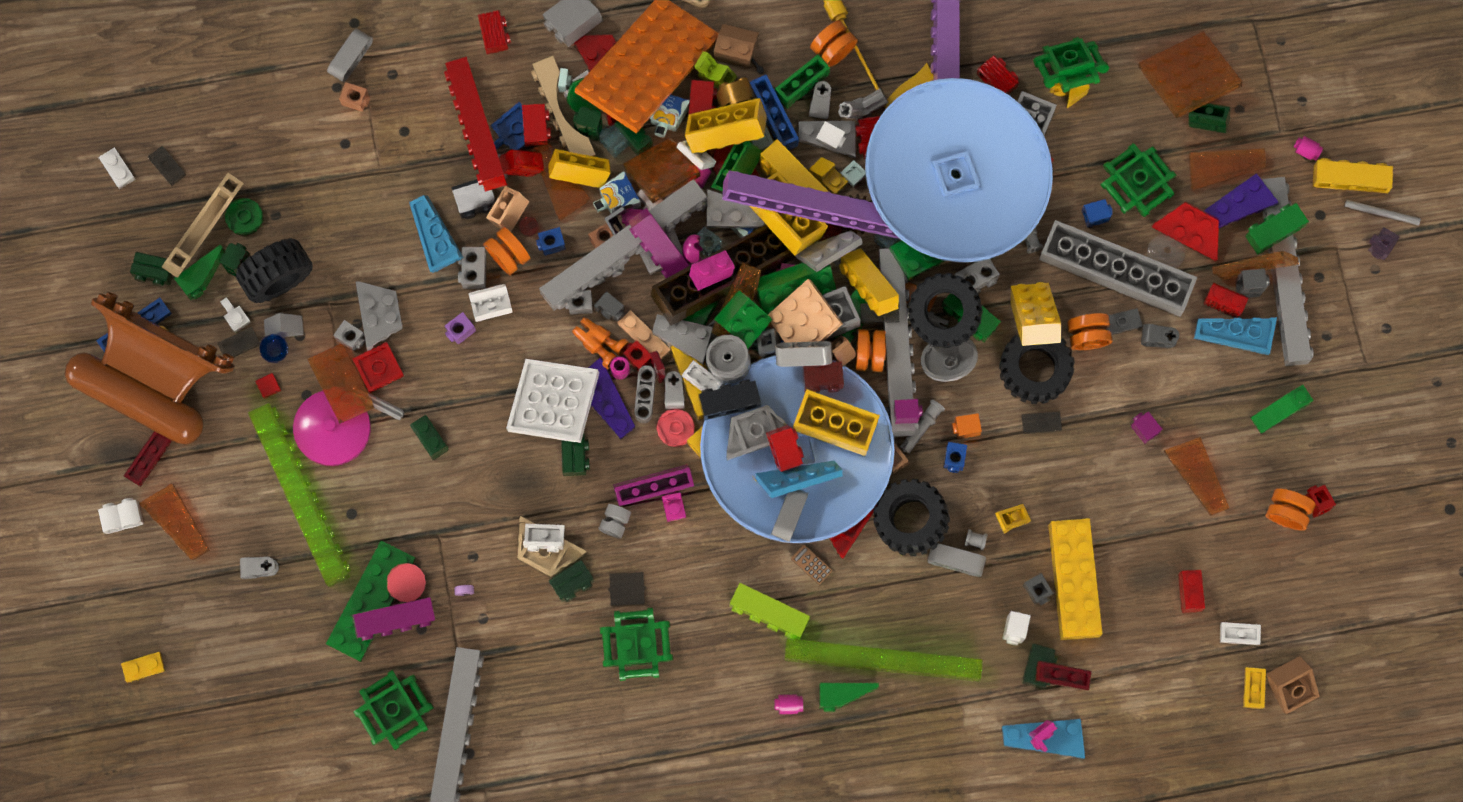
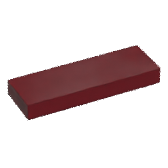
M658 351L650 353L651 364L660 384L665 381V367Z
M154 431L124 474V477L141 487L172 440Z
M1038 661L1035 681L1089 690L1092 671Z

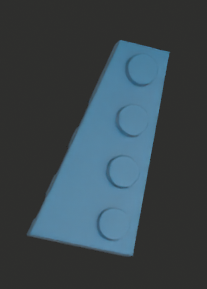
M423 195L409 202L430 272L439 271L463 259L464 257L429 196Z
M1277 317L1267 319H1198L1194 339L1269 355Z
M834 460L797 466L782 472L780 470L755 473L756 480L771 498L843 476L841 467Z
M1081 719L1051 721L1057 729L1053 732L1052 737L1042 740L1048 749L1044 753L1085 759ZM1043 722L1002 726L1004 746L1043 752L1033 747L1030 742L1032 738L1029 735L1030 732Z

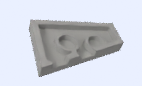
M799 121V142L818 148L829 149L834 153H842L855 159V121H826L845 132L843 136L846 139L842 147L837 146L836 150L816 140L825 121Z
M707 189V228L759 229L764 226L762 219L750 206L722 200L723 194Z
M850 230L810 245L797 254L796 258L818 272L862 245L863 242L861 237Z
M657 314L652 334L669 345L678 348L684 354L691 356L703 365L713 327L684 320L671 326L663 315Z

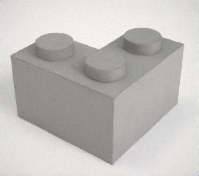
M1022 91L1017 102L1029 112L1043 135H1045L1057 105Z

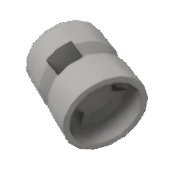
M608 504L604 513L606 518L602 519L598 530L621 539L625 531L624 524L628 523L631 512L617 505Z

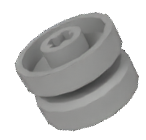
M722 335L715 338L709 344L706 351V361L713 377L718 381L726 384L736 383L748 374L751 367V358L745 343L739 337Z

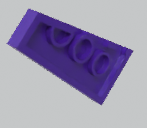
M1256 173L1204 211L1218 218L1219 228L1229 225V223L1242 220L1246 216L1254 213L1257 214L1266 208L1279 205V202Z
M600 357L588 367L598 369L600 372L591 406L621 440L635 429V425L607 369L603 367V361Z

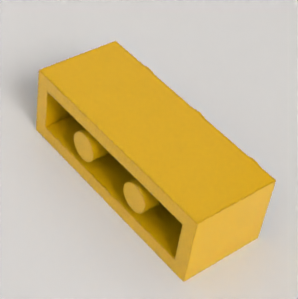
M559 149L554 150L548 165L549 178L601 188L606 184L610 175L608 159Z

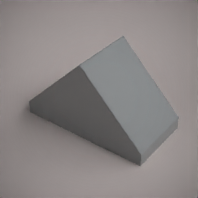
M278 313L264 319L266 339L304 335L303 318L300 315Z

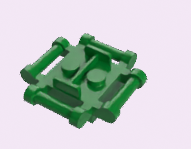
M1079 37L1054 46H1043L1044 55L1037 56L1033 60L1035 67L1039 69L1044 79L1045 87L1052 88L1055 84L1060 83L1063 93L1083 85L1100 83L1098 72L1106 73L1109 70V65L1103 60L1098 51L1097 43L1095 41L1084 43L1083 39ZM1046 63L1050 64L1055 73L1054 75L1050 76L1045 66Z
M1132 143L1126 151L1111 162L1107 161L1103 164V168L1111 176L1101 183V187L1109 192L1121 207L1120 210L1123 214H1126L1136 206L1139 213L1146 217L1149 211L1167 198L1170 199L1175 195L1167 182H1170L1177 175L1159 157L1154 146L1145 152H1141ZM1131 155L1135 156V158L1130 160L1128 163H1126L1118 170L1115 169L1116 166L1125 161ZM1116 181L1131 200L1129 203H1126L1112 183ZM1159 188L1163 190V193L1148 204L1144 205L1142 203L1143 200Z
M653 607L641 611H614L615 626L600 628L604 650L603 667L619 666L620 681H626L627 678L648 676L658 678V662L673 661L669 639L670 621L654 623ZM648 618V623L621 626V620ZM655 629H661L663 655L657 656ZM616 633L617 660H612L610 634ZM652 664V668L625 671L626 666Z
M391 670L387 676L366 689L362 688L359 690L366 704L356 709L353 713L356 717H359L371 737L370 741L373 746L387 738L393 749L397 750L400 748L399 745L420 732L429 730L421 716L433 710L434 706L426 699L416 682L417 679L414 674L400 682L394 671ZM390 682L394 683V685L390 686L389 688L382 691L373 698H370L369 695H371L372 693L376 692L377 690L384 687ZM408 685L422 706L419 710L416 709L404 689ZM370 710L382 730V733L379 735L365 713ZM414 720L417 721V726L395 739L392 735Z

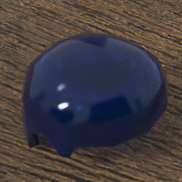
M279 334L265 336L259 347L262 358L270 363H278L284 360L289 350L286 339Z

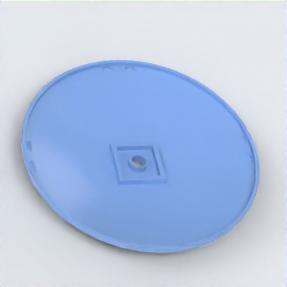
M960 78L938 79L920 84L896 98L880 116L871 133L866 151L865 173L867 186L874 206L882 220L907 245L923 254L940 260L977 262L994 258L1013 249L1039 223L1048 205L1052 190L1051 156L1047 142L1036 121L1011 96L993 86L975 80ZM951 171H958L960 173V178H953L951 176Z
M775 355L752 363L748 374L740 381L747 379L755 381L761 400L760 407L768 405L792 429L806 389L880 415L866 456L797 432L798 440L796 442L804 454V458H802L803 464L799 466L834 460L841 467L843 476L800 489L809 494L789 542L771 535L787 494L771 498L758 481H755V473L778 470L770 446L728 461L726 459L731 417L754 409L704 421L700 443L701 461L704 475L712 494L726 513L737 523L753 533L771 540L786 543H811L835 537L849 530L864 519L875 507L886 489L891 476L895 450L894 436L883 403L865 380L848 367L841 366L840 363L833 360L828 365L781 367L777 366ZM740 381L729 384H731L732 386L738 385Z

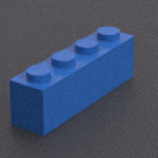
M767 75L750 81L756 98L761 99L767 115L766 124L774 140L778 139L788 151L797 147L799 138Z

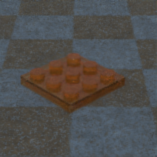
M671 137L623 163L624 169L652 203L701 176L697 167L677 148L676 142Z

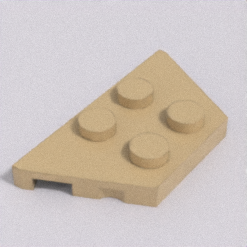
M522 516L519 518L518 560L544 574L554 577L586 554L584 549L565 539L563 550L559 549V552H547V549H539L538 552L528 551V548L523 546L525 524L535 523Z

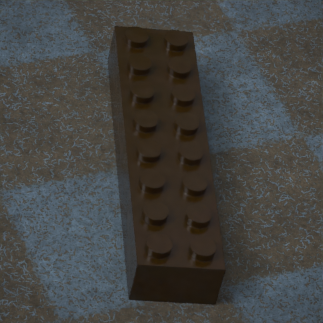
M764 225L700 260L702 261L726 250L734 264L731 277L697 290L689 275L690 265L653 285L650 296L672 326L749 284L754 279L760 278L780 267L781 263L785 264L791 261L796 256L767 225Z

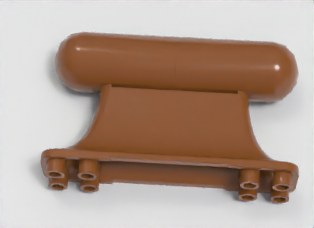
M107 292L106 295L99 293L98 298L92 299L91 305L103 314L107 323L108 340L104 356L100 359L84 352L73 356L65 368L64 374L67 383L72 388L176 443L183 445L193 443L201 435L204 422L202 415L196 409L183 403V400L190 388L204 375L210 372H232L235 367L232 364L234 357L226 353L223 356L215 355L218 350L216 347L209 344L206 347H198L141 317L140 314L132 311L135 306L133 303L123 301V303L116 302L118 296L114 293Z

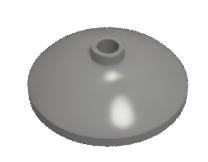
M970 339L959 346H951L950 348L936 347L929 343L921 355V365L925 374L941 382H950L963 378L973 370L978 360L977 348Z

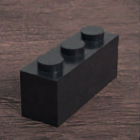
M749 379L740 381L738 385L734 386L731 384L723 385L717 390L705 389L698 395L704 421L761 406L756 382Z

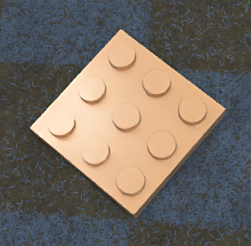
M809 279L768 314L773 319L771 324L784 342L824 341L843 325L814 283Z

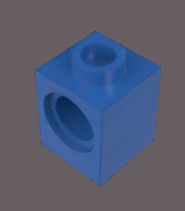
M1106 199L1086 204L1081 210L1087 228L1109 222L1111 215H1113L1111 205L1107 204Z
M560 227L538 233L539 239L536 240L539 251L543 250L544 256L566 250ZM548 239L555 240L553 245L545 244Z
M948 442L943 468H947V471L953 473L963 471L967 445ZM956 454L960 457V461L952 462L950 456Z

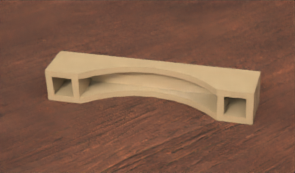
M551 56L533 63L532 77L535 82L538 81L540 87H538L541 98H546L547 103L545 107L549 109V114H552L554 117L552 123L555 130H559L561 133L559 139L562 147H567L569 152L596 157L589 138L572 128L560 111L557 98L560 71L554 57Z
M230 173L226 174L164 262L163 269L175 277H179L244 184Z

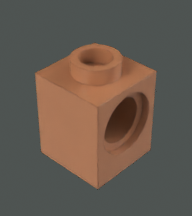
M345 82L339 100L341 105L363 112L364 107H367L370 102V96L366 88ZM354 95H360L358 100H352Z
M607 223L588 234L594 248L605 242L600 240L602 235H609L610 238L614 236Z

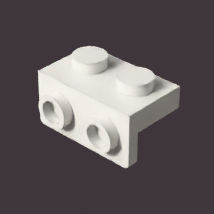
M505 284L469 293L476 322L513 313Z
M525 524L524 548H528V551L538 552L539 549H547V552L563 550L565 526Z

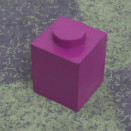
M918 399L894 401L895 424L918 423L919 417H922V405H918Z
M1149 411L1144 415L1141 412L1133 418L1134 422L1131 425V428L1144 444L1163 430Z

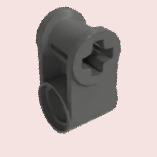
M1155 324L1143 325L1141 345L1173 348L1177 344L1179 332L1175 328ZM1167 335H1171L1172 341L1168 340Z

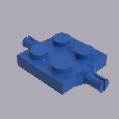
M520 102L491 124V128L499 137L494 142L496 150L503 144L512 150H521L525 147L522 104Z

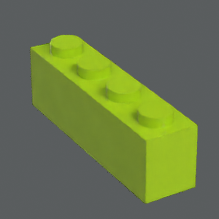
M739 583L730 602L733 612L739 615L745 613L750 616L749 619L753 622L760 624L761 621L767 624L768 629L774 632L780 630L785 633V637L794 641L796 638L800 640L810 620L809 615L742 583Z

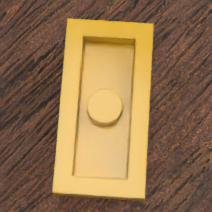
M160 652L121 663L127 683L165 672Z
M1245 668L1243 707L1264 709L1266 669Z

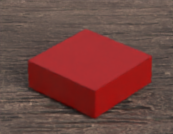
M273 373L255 381L264 399L281 391Z

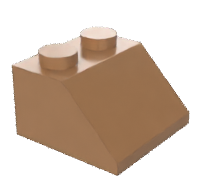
M723 24L716 41L714 59L750 68L759 33Z
M1301 656L1266 674L1270 689L1285 714L1320 697L1312 668Z

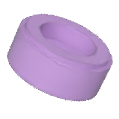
M456 586L454 588L455 595L474 594V586Z

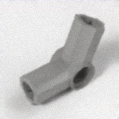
M878 89L864 98L861 97L854 101L841 103L838 113L841 117L846 119L855 118L858 122V119L869 118L872 112L888 104V101L882 90Z

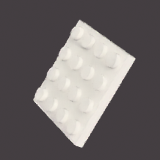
M525 359L508 420L507 431L581 443L600 372L598 369Z

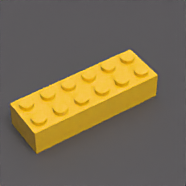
M1090 518L1051 521L1048 527L1060 640L1100 637L1102 635Z

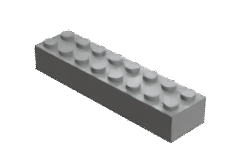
M1055 220L1039 258L1040 261L1179 317L1185 310L1197 280L1196 276Z

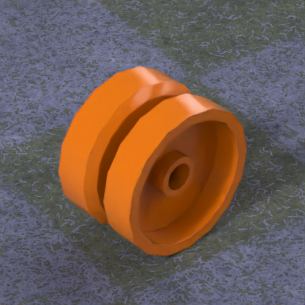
M838 20L821 31L811 43L810 48L816 55H822L821 58L829 67H832L842 61L854 49L858 40L851 32L846 33L847 27Z
M503 227L496 233L498 241L494 238H489L483 245L500 268L511 276L518 270L516 262L524 265L531 258L521 242L507 228Z
M1094 313L1068 320V332L1073 334L1070 337L1071 349L1078 351L1092 350L1110 345L1113 342L1112 333L1106 330L1110 326L1109 315Z
M858 329L855 371H866L868 360H871L872 372H883L886 358L884 330H875L872 342H870L869 330Z
M1275 489L1271 498L1274 504L1269 505L1266 517L1281 526L1305 531L1310 521L1307 515L1313 513L1316 505L1315 502L1305 495L1291 490Z

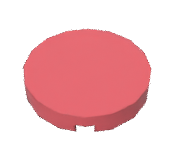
M667 410L660 416L657 422L658 437L668 446H683L687 444V440L694 434L695 425L693 418L688 412L683 410Z
M408 563L399 564L390 571L387 577L388 592L398 601H415L425 590V575L416 565Z

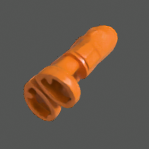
M584 317L580 323L588 332L586 333L576 326L572 333L583 343V346L592 354L598 353L603 359V367L609 369L611 361L617 356L603 348L602 344H606L614 353L621 357L629 341L627 339L613 340L610 338V331Z

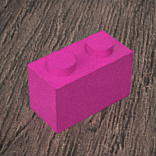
M725 250L692 264L689 275L697 290H701L731 277L734 264Z

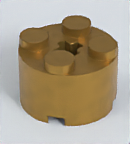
M746 77L732 83L725 82L720 84V90L716 94L720 107L757 99Z

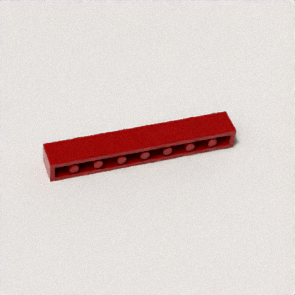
M467 57L445 63L447 70L444 71L446 81H451L452 84L448 87L451 97H456L453 103L455 110H460L461 113L457 116L460 126H465L462 132L465 141L469 140L470 144H467L469 154L474 155V159H471L474 170L479 171V174H476L478 183L483 185L485 192L506 186L505 176Z

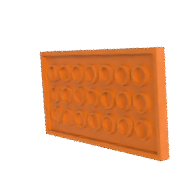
M654 0L575 88V93L637 133L691 72L702 52H708L716 43L719 33L670 0Z

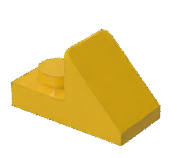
M1057 83L1050 88V93H1054L1056 96L1068 95L1066 107L1068 109L1087 95L1090 85L1087 84L1069 89V92L1063 93L1060 83Z
M823 157L808 169L832 194H838L848 184V181L835 169V164Z
M1024 504L995 513L1004 534L1013 528L1031 522Z

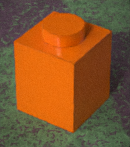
M979 413L955 417L954 423H952L953 434H957V439L981 435Z

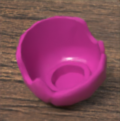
M690 235L682 247L683 257L692 264L702 259L700 251L703 248L699 245V235Z

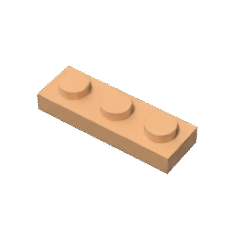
M631 310L617 322V325L634 342L637 340L650 353L658 351L661 360L671 351L660 338L652 334V330Z

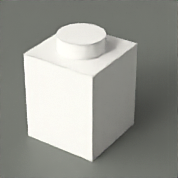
M825 121L816 140L836 150L837 146L842 147L846 139L843 136L845 132Z

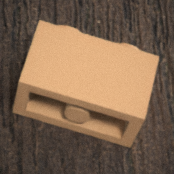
M505 186L486 218L497 228L505 227L512 232L529 201L520 192Z

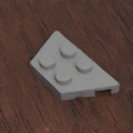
M357 281L356 287L368 351L373 349V346L381 340L383 342L391 334L401 330L402 323L396 291Z
M768 405L731 417L726 454L727 461L770 446L766 432L787 424Z

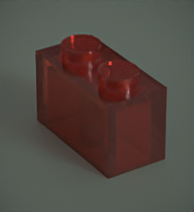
M832 362L828 365L803 366L804 392H806V389L816 393H820L822 390L838 392L840 389H843L842 362Z

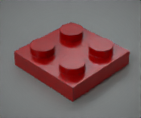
M387 342L353 358L369 393L404 377Z

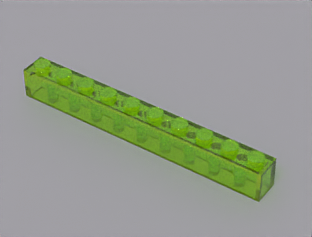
M267 403L248 412L326 585L331 587L350 578L348 572L351 569L347 561L343 562L340 556L343 552L339 543L335 544L333 541L335 534L331 526L327 527L324 521L327 519L324 510H319L316 504L319 502L315 491L312 493L309 486L312 484L307 474L303 475L301 471L304 467L300 458H295L293 454L296 449L292 441H288L285 436L288 434L284 424L280 425L277 419L280 417L277 408H272Z
M787 638L784 661L979 682L981 680L983 659Z

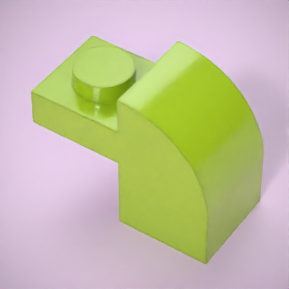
M704 51L694 66L699 72L698 76L703 81L714 82V87L718 89L720 84L725 82L732 83L737 78V75L729 66L717 63L709 53Z

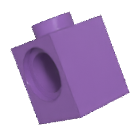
M463 312L445 325L447 331L445 335L451 342L455 341L457 344H460L476 331L474 325ZM457 326L464 327L461 333H455L454 329Z

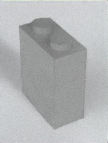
M561 0L542 14L547 30L549 32L553 31L556 39L560 43L564 42L567 47L571 46L603 21L600 11L589 0Z

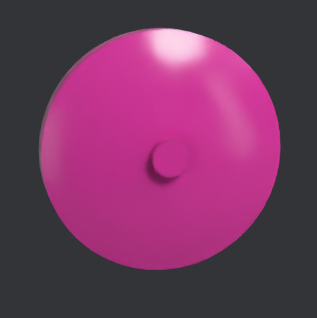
M324 390L310 396L299 407L293 422V434L298 448L308 459L324 466H339L355 459L366 447L371 433V422L364 405L350 393L341 390Z

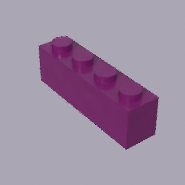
M647 208L628 221L631 225L630 232L635 238L639 237L641 239L640 245L645 252H651L652 256L650 258L656 266L660 265L663 268L661 272L665 278L690 266Z
M687 464L613 484L619 506L694 486L690 467Z
M429 597L354 614L352 619L356 637H361L362 641L373 639V634L381 633V636L393 634L392 630L399 628L401 632L412 630V625L419 624L420 628L430 626L431 621L435 620L431 598Z

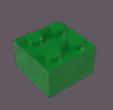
M738 291L714 320L728 333L739 337L748 349L773 319L749 297Z

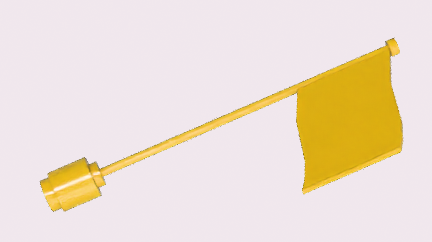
M823 0V6L831 21L840 20L846 26L844 20L848 11L842 0ZM856 45L854 49L875 89L878 90L879 87ZM927 62L916 75L900 85L887 99L888 104L885 105L886 109L906 91L934 80V75L931 73Z

